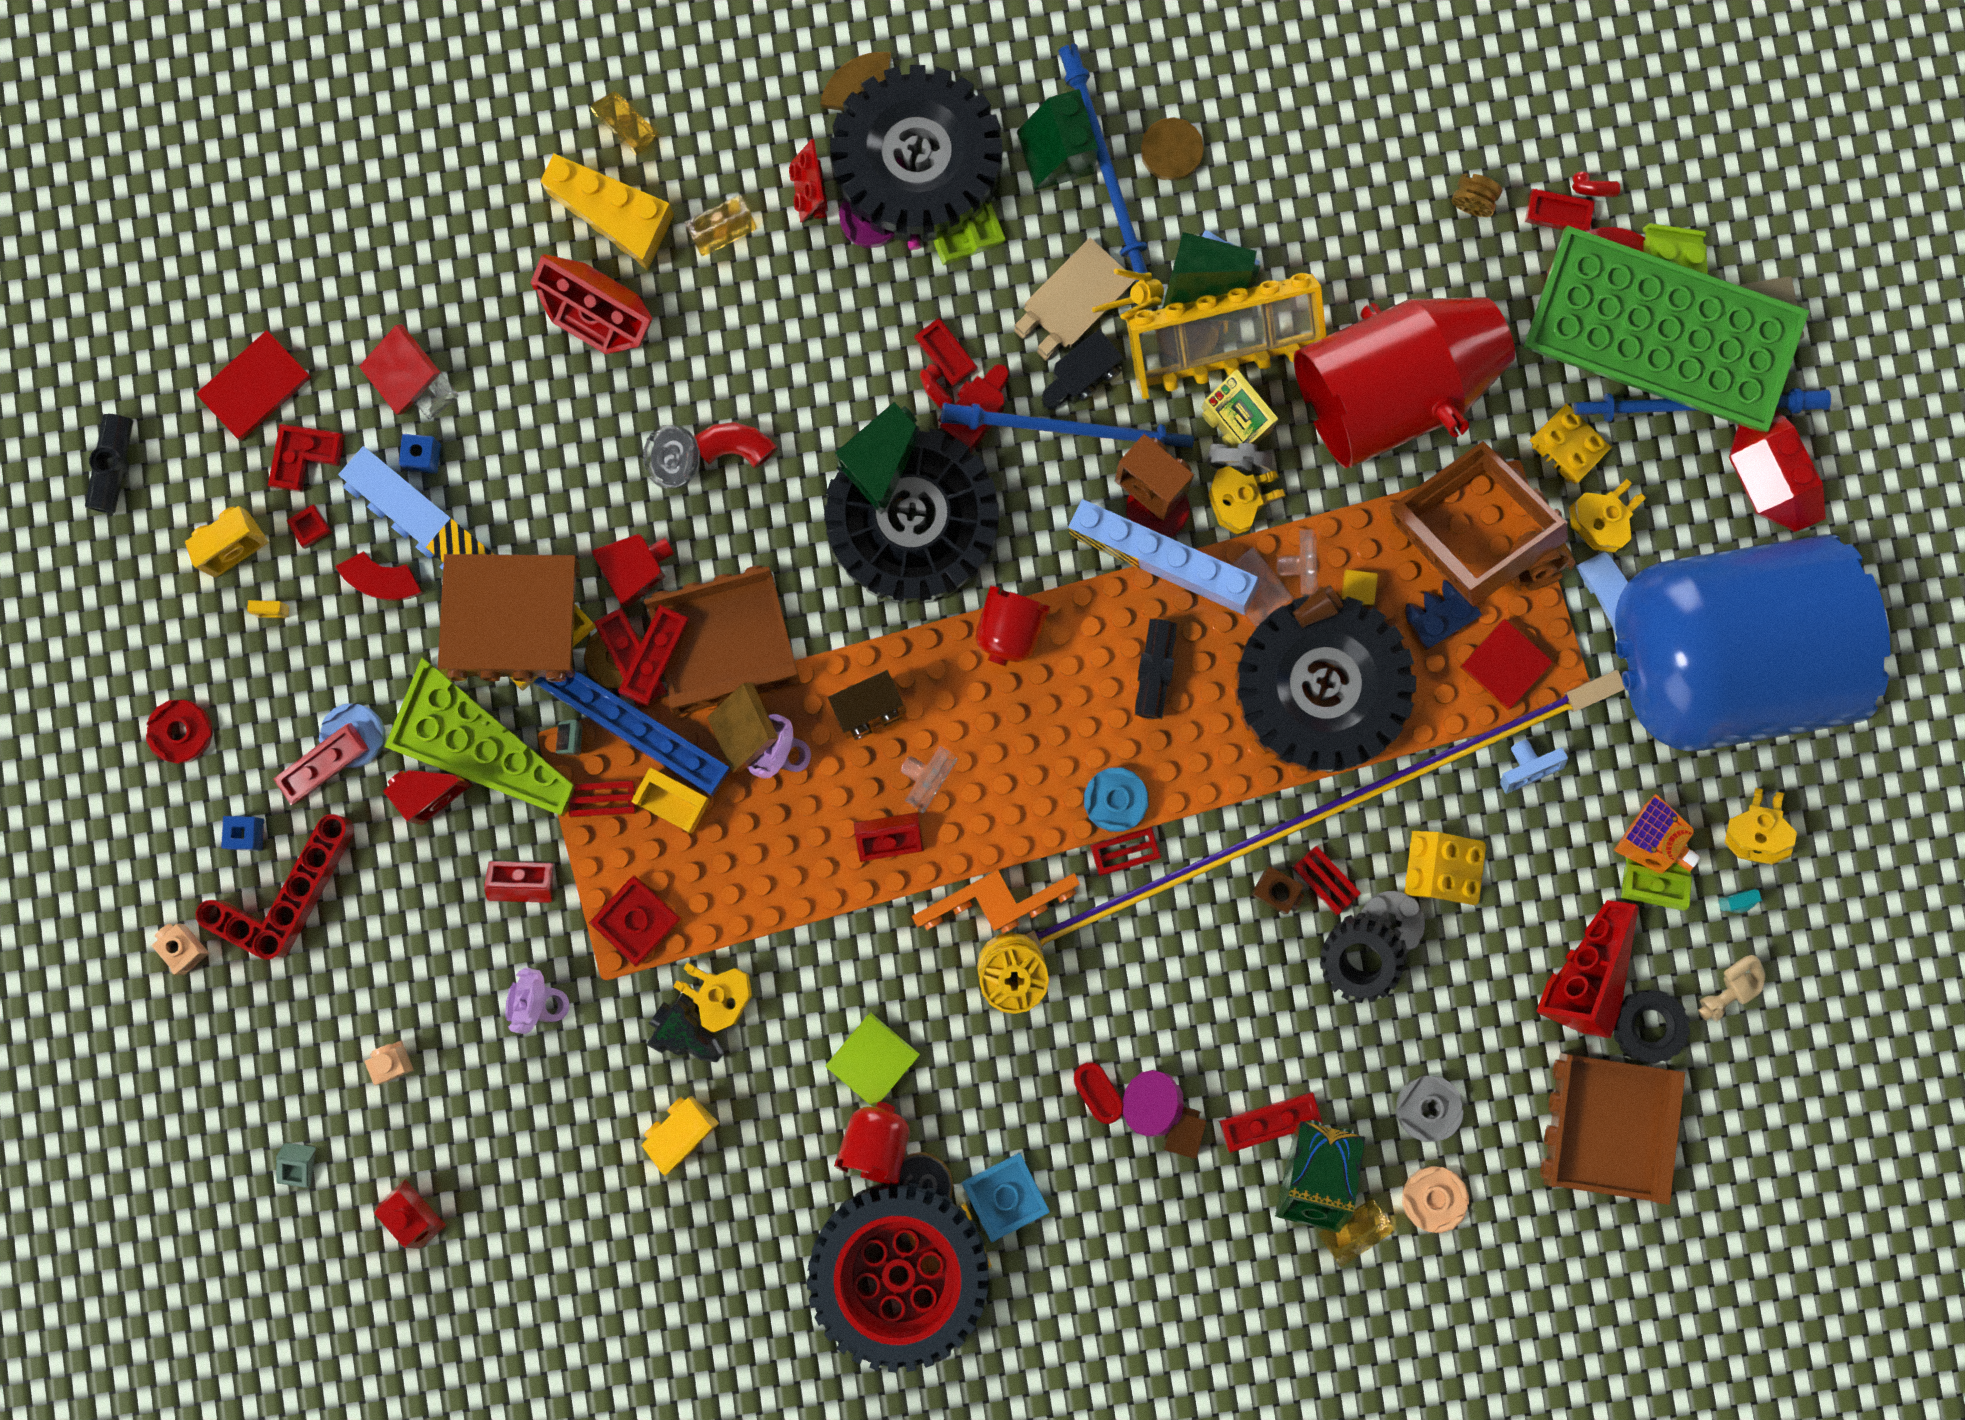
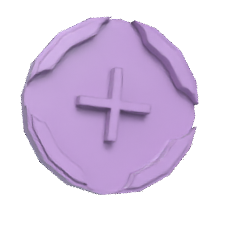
M778 714L769 715L778 739L751 763V766L748 767L749 771L755 776L766 779L775 775L780 768L792 772L804 770L811 759L810 748L802 740L793 737V727L789 719ZM793 747H797L799 758L797 762L791 764L788 754Z
M525 967L516 974L520 978L518 983L513 982L512 986H510L506 1000L505 1015L507 1021L512 1023L508 1026L510 1031L527 1034L532 1031L537 1021L556 1022L567 1015L569 1011L567 995L561 990L545 987L544 977L540 970ZM550 996L555 998L558 1003L557 1012L553 1015L546 1010L545 1005L546 1000Z

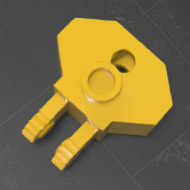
M1231 466L1217 470L1208 497L1218 524L1235 535L1249 531L1256 511L1261 510L1263 505L1285 497L1283 489H1276L1262 496L1258 489V486L1271 483L1279 478L1276 470L1256 477L1253 474L1246 476ZM1223 500H1228L1231 505L1226 506Z
M1628 479L1624 480L1613 492L1610 491L1606 495L1586 492L1569 507L1571 528L1593 550L1615 553L1631 540L1629 518L1633 515L1632 511L1646 497L1640 493L1634 496L1629 501V504L1625 506L1618 497L1630 488L1632 483Z
M1755 787L1752 805L1749 806V810L1729 819L1724 843L1740 859L1773 865L1791 857L1797 832L1782 817L1783 811H1781L1784 793L1776 791L1772 801L1773 809L1760 807L1764 795L1763 789ZM1753 850L1761 851L1762 853L1758 854L1753 852Z
M687 962L683 969L693 977L703 980V985L699 992L691 988L689 984L678 980L673 987L694 999L693 1002L699 1006L702 1027L714 1033L735 1025L752 997L749 974L738 968L719 975L714 973L708 974ZM729 998H733L736 1002L733 1009L727 1006Z

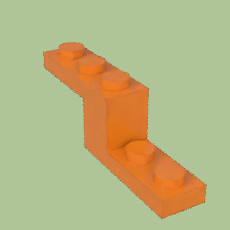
M996 870L914 914L912 918L917 928L925 926L926 930H929L944 922L941 916L953 910L955 915L972 907L973 905L970 900L976 898L993 931L1000 929L1002 934L1019 926L1020 924L1017 919L1029 913L1032 919L1048 910L1046 903L1058 898L1061 903L1076 895L1077 892L1074 888L1079 886L1080 883L1075 873L1016 904L999 870Z

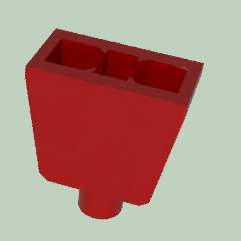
M641 534L633 535L591 551L617 599L625 609L666 577L659 563L675 554L666 538L648 546Z
M406 1179L381 1200L374 1211L375 1216L404 1248H423L447 1226Z

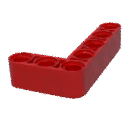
M327 814L319 820L264 921L228 902L206 900L197 907L195 915L198 924L261 959L278 960L286 957L353 837L354 825L352 821L347 817L336 814ZM335 821H339L342 831L338 837L333 838L330 835V826ZM322 849L326 854V860L322 866L317 867L314 863V855ZM306 878L310 883V889L306 895L302 896L298 891V885L301 880ZM217 906L221 911V916L218 922L213 923L210 919V912ZM290 907L294 912V918L290 924L286 925L282 920V914L286 908ZM245 921L249 926V933L242 939L238 934V927ZM273 936L278 942V947L271 954L266 948V943Z

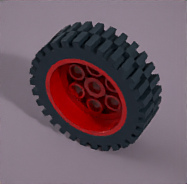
M898 1182V1185L890 1183V1186L878 1184L873 1186L871 1190L866 1192L862 1190L856 1193L854 1198L847 1199L836 1212H833L823 1226L812 1248V1255L807 1269L809 1271L807 1290L810 1289L811 1291L809 1297L810 1307H815L817 1313L814 1318L818 1326L823 1324L826 1328L825 1337L829 1342L834 1338L838 1342L837 1350L843 1355L846 1351L852 1353V1361L861 1364L862 1359L871 1362L869 1368L879 1370V1366L882 1365L888 1366V1372L897 1373L899 1367H906L907 1372L916 1371L917 1365L924 1364L925 1368L934 1365L935 1359L941 1357L944 1360L949 1357L951 1350L954 1347L959 1349L965 1343V1337L968 1333L971 1335L976 1328V1322L978 1318H981L987 1298L989 1281L988 1257L984 1249L985 1243L982 1236H979L976 1224L973 1220L970 1221L967 1218L966 1212L960 1205L957 1207L952 1203V1198L945 1194L942 1197L936 1194L935 1189L927 1187V1189L919 1188L918 1184L909 1183L908 1186L900 1185V1182ZM902 1233H909L915 1238L916 1245L913 1248L904 1249L898 1244L897 1237ZM877 1243L882 1246L884 1255L879 1259H872L867 1255L866 1247L869 1244ZM929 1255L935 1256L940 1261V1267L935 1271H925L921 1264L922 1259ZM895 1266H903L907 1269L909 1277L904 1281H896L892 1278L890 1270ZM864 1276H870L875 1279L877 1288L871 1292L864 1291L859 1285V1280ZM922 1288L928 1289L933 1294V1300L930 1303L922 1304L916 1300L915 1292ZM888 1299H896L900 1302L902 1310L897 1314H890L884 1309L883 1303Z

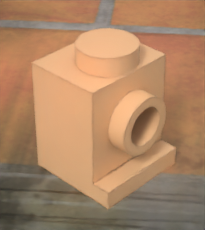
M170 923L165 925L155 934L157 941L151 945L171 968L170 971L174 975H186L210 954L185 924H175L172 926ZM176 941L179 947L174 953L170 945Z
M402 1040L373 1050L370 1054L372 1058L364 1061L374 1086L387 1083L414 1071Z

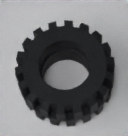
M1358 913L1356 918H1353L1352 915L1345 917L1342 923L1339 921L1334 926L1322 947L1320 969H1325L1323 977L1326 982L1331 980L1333 983L1330 988L1334 992L1338 989L1343 992L1341 997L1348 1000L1349 996H1354L1357 1003H1362L1364 998H1368L1370 1003L1375 1002L1379 995L1384 998L1389 995L1391 989L1394 990L1398 985L1407 961L1405 940L1400 941L1401 932L1398 928L1395 930L1390 928L1392 922L1385 919L1384 923L1378 921L1379 915L1372 914L1371 918H1366L1365 913ZM1352 944H1367L1379 953L1382 967L1371 972L1360 971L1349 963L1345 949Z

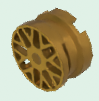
M1467 173L1462 174L1457 184L1459 189L1454 192L1451 200L1453 205L1463 212L1474 216H1492L1496 208L1495 201L1499 200L1503 191L1501 186L1492 179L1482 175L1473 174L1472 178H1468Z

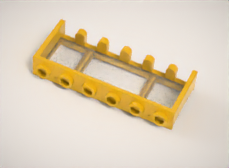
M1298 273L1293 275L1291 279L1278 282L1273 280L1265 281L1257 287L1248 289L1235 288L1227 294L1219 296L1205 295L1199 297L1197 301L1185 304L1171 303L1165 308L1155 311L1142 310L1126 319L1136 386L1142 399L1149 398L1147 386L1163 383L1167 391H1174L1178 389L1177 379L1194 376L1198 384H1204L1209 381L1208 372L1224 368L1227 375L1230 376L1237 369L1240 372V364L1255 361L1259 369H1267L1271 367L1270 357L1286 354L1289 361L1294 362L1295 351L1327 336L1321 285L1313 273Z

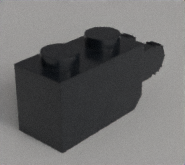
M1100 329L1055 363L1053 382L1048 385V388H1045L1042 394L1043 408L1045 407L1049 411L1057 409V406L1060 407L1068 399L1072 404L1079 399L1085 402L1097 391L1095 387L1104 379L1108 383L1121 373L1120 367L1124 358Z

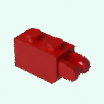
M999 363L994 365L992 370H989L983 379L976 376L972 383L967 380L957 394L960 399L955 405L971 406L972 403L979 404V407L986 412L1002 413L1004 411V398L1001 392L1005 385H1007V382H1009V371L1005 365ZM941 423L939 431L945 432L946 438L952 441L957 438L967 445L969 452L972 453L992 425L982 424L974 430L969 429L968 425Z

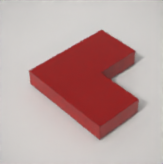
M279 424L268 486L276 489L302 492L308 462L333 466L340 465L345 435L337 432Z

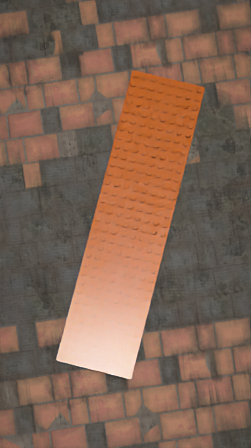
M1519 460L1506 462L1512 469L1517 468L1523 474L1528 484L1522 463ZM1485 470L1418 516L1423 524L1476 578L1507 558L1510 550L1518 542V538L1522 534L1529 531L1543 532L1542 527ZM1415 487L1196 548L1200 552L1258 577L1259 588L1245 615L1145 570L1132 566L1024 596L1040 602V605L1051 606L1033 653L1022 662L1008 661L1007 666L988 660L990 654L981 650L977 645L975 636L983 608L795 660L801 683L758 695L768 716L778 714L789 719L793 727V737L802 740L808 745L811 752L808 766L799 772L780 768L775 775L766 779L753 775L748 767L742 772L732 773L730 771L713 797L589 718L578 721L583 725L581 754L579 756L556 753L558 727L541 731L538 734V742L543 759L573 784L634 781L636 793L651 767L711 800L693 834L636 804V814L570 818L569 804L565 816L558 815L600 977L603 980L615 979L1486 733L1562 699L1565 696L1564 692L1589 681L1559 581L1529 591L1527 586H1521V591H1518L1512 581H1509L1476 605L1482 614L1480 617L1428 650H1425L1407 622L1405 615L1406 604L1417 605L1426 612L1424 593L1426 591L1432 592L1444 601L1442 583L1443 580L1447 579L1394 525L1390 506L1417 488ZM1345 570L1378 573L1375 605L1373 607L1386 616L1384 621L1390 627L1396 626L1404 637L1401 640L1404 649H1410L1414 665L1411 666V673L1416 675V692L1412 694L1411 702L1414 705L1410 717L1405 720L1402 726L1404 729L1395 741L1385 748L1386 750L1354 768L1333 773H1327L1326 771L1312 773L1299 770L1300 767L1294 765L1287 766L1274 759L1276 757L1268 750L1265 752L1254 741L1256 737L1251 730L1247 731L1240 717L1242 711L1240 705L1237 706L1235 689L1237 688L1235 673L1237 663L1242 655L1241 651L1257 626L1280 606H1286L1294 599L1308 595L1310 597L1320 587L1324 589L1328 585H1331L1339 599H1341ZM1363 606V607H1365V608H1367V609H1369V610H1371V609L1373 608V607H1370V606ZM1504 618L1553 661L1509 710L1502 706L1460 668L1461 664ZM1150 619H1162L1177 623L1176 639L1172 654L1174 666L1170 686H1167L1162 720L1147 719L1134 715L1140 682L1137 681L1141 654L1145 651ZM1318 662L1308 666V671L1312 674L1322 668H1327L1324 678L1316 682L1321 685L1319 695L1315 698L1310 696L1307 686L1302 684L1305 696L1317 706L1332 707L1340 702L1338 696L1334 695L1325 701H1321V697L1325 690L1331 688V686L1327 685L1329 674L1333 671L1337 672L1341 683L1345 685L1343 674L1337 667L1329 663ZM888 669L906 710V713L901 714L902 720L888 727H884L883 723L871 728L873 733L857 741L853 737L847 739L828 700V696ZM667 696L653 700L648 706L644 705L639 708L638 705H633L639 711L730 768L707 718L719 705L675 716L670 709ZM793 747L788 754L791 764L797 762L799 758L797 747ZM1108 768H1124L1134 772L1143 781L1148 791V808L1144 817L1135 827L1124 832H1108L1098 828L1089 819L1084 808V793L1089 781L1097 773ZM628 788L576 792L577 797L628 794ZM628 801L577 804V810L628 807ZM918 813L924 848L923 852L860 862L854 833V823ZM633 875H636L682 918L638 967H635L589 924L594 916Z

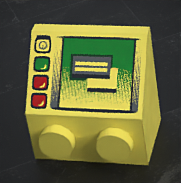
M1238 369L1204 400L1201 407L1204 410L1202 416L1212 428L1218 427L1224 435L1222 437L1223 442L1229 448L1238 449V444L1240 443L1258 444L1272 432L1278 421L1277 416Z

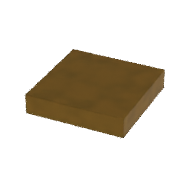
M753 682L742 683L707 717L732 773L744 771L778 739Z

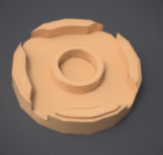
M1428 1166L1417 1170L1408 1178L1402 1192V1205L1406 1216L1415 1226L1427 1232L1443 1233L1454 1229L1463 1221L1467 1205H1469V1195L1465 1183L1456 1173L1444 1167Z

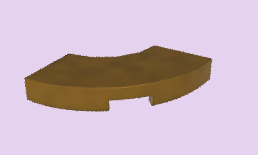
M891 52L868 53L845 63L828 81L821 97V108L844 111L843 103L852 91L857 95L862 93L861 83L873 75L878 82L884 80V70L890 69Z

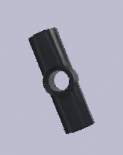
M110 413L103 414L97 447L89 457L92 472L85 508L103 513L116 512L122 478L127 475L129 470V462L126 457L134 422L131 418ZM114 457L113 466L105 470V462L109 458Z
M1162 619L1149 620L1145 651L1141 654L1137 681L1140 682L1134 709L1135 716L1162 720L1167 686H1170L1174 666L1172 654L1176 639L1177 623Z

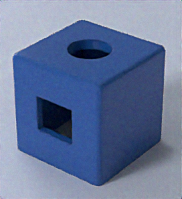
M402 434L399 465L409 472L437 474L441 444L433 436ZM420 445L422 447L420 456L414 457L411 455L412 446Z
M223 816L221 848L262 851L264 819L258 817ZM242 829H245L244 839H241Z

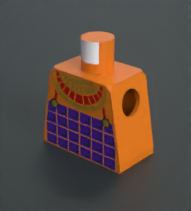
M1656 794L1644 804L1614 848L1615 852L1661 874L1671 867L1674 862L1690 872L1701 857L1685 846L1694 833L1693 828Z

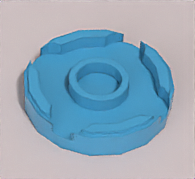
M1108 768L1097 773L1089 781L1084 793V808L1089 819L1098 828L1108 832H1124L1135 827L1144 817L1148 808V791L1143 781L1134 772L1124 768Z

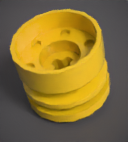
M1009 932L999 934L985 944L979 953L977 969L981 991L988 1003L1001 1012L1012 1014L1029 1011L1038 1005L1047 992L1049 977L1043 952L1037 943L1024 934ZM1011 972L1018 973L1016 982H1010Z

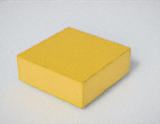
M1345 570L1341 599L1349 596L1363 601L1362 606L1373 607L1375 605L1378 573Z
M248 600L247 612L258 618L289 617V605L281 601Z

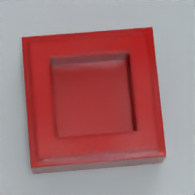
M314 504L286 520L304 549L332 533L318 507Z

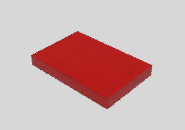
M266 330L202 387L196 395L238 440L242 441L312 377L274 336Z

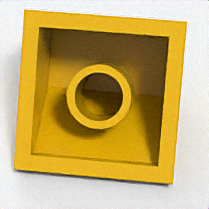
M241 506L225 509L219 514L218 520L210 525L198 527L192 532V537L185 541L191 562L195 568L217 578L269 543L249 511Z
M693 1096L688 1097L686 1100L679 1097L667 1110L670 1116L662 1124L657 1120L643 1134L647 1140L641 1146L664 1176L674 1171L719 1124Z

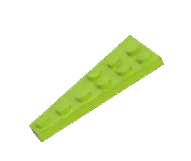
M421 657L384 747L558 815L565 816L569 800L574 793L575 785L451 680H448L446 676L426 659Z

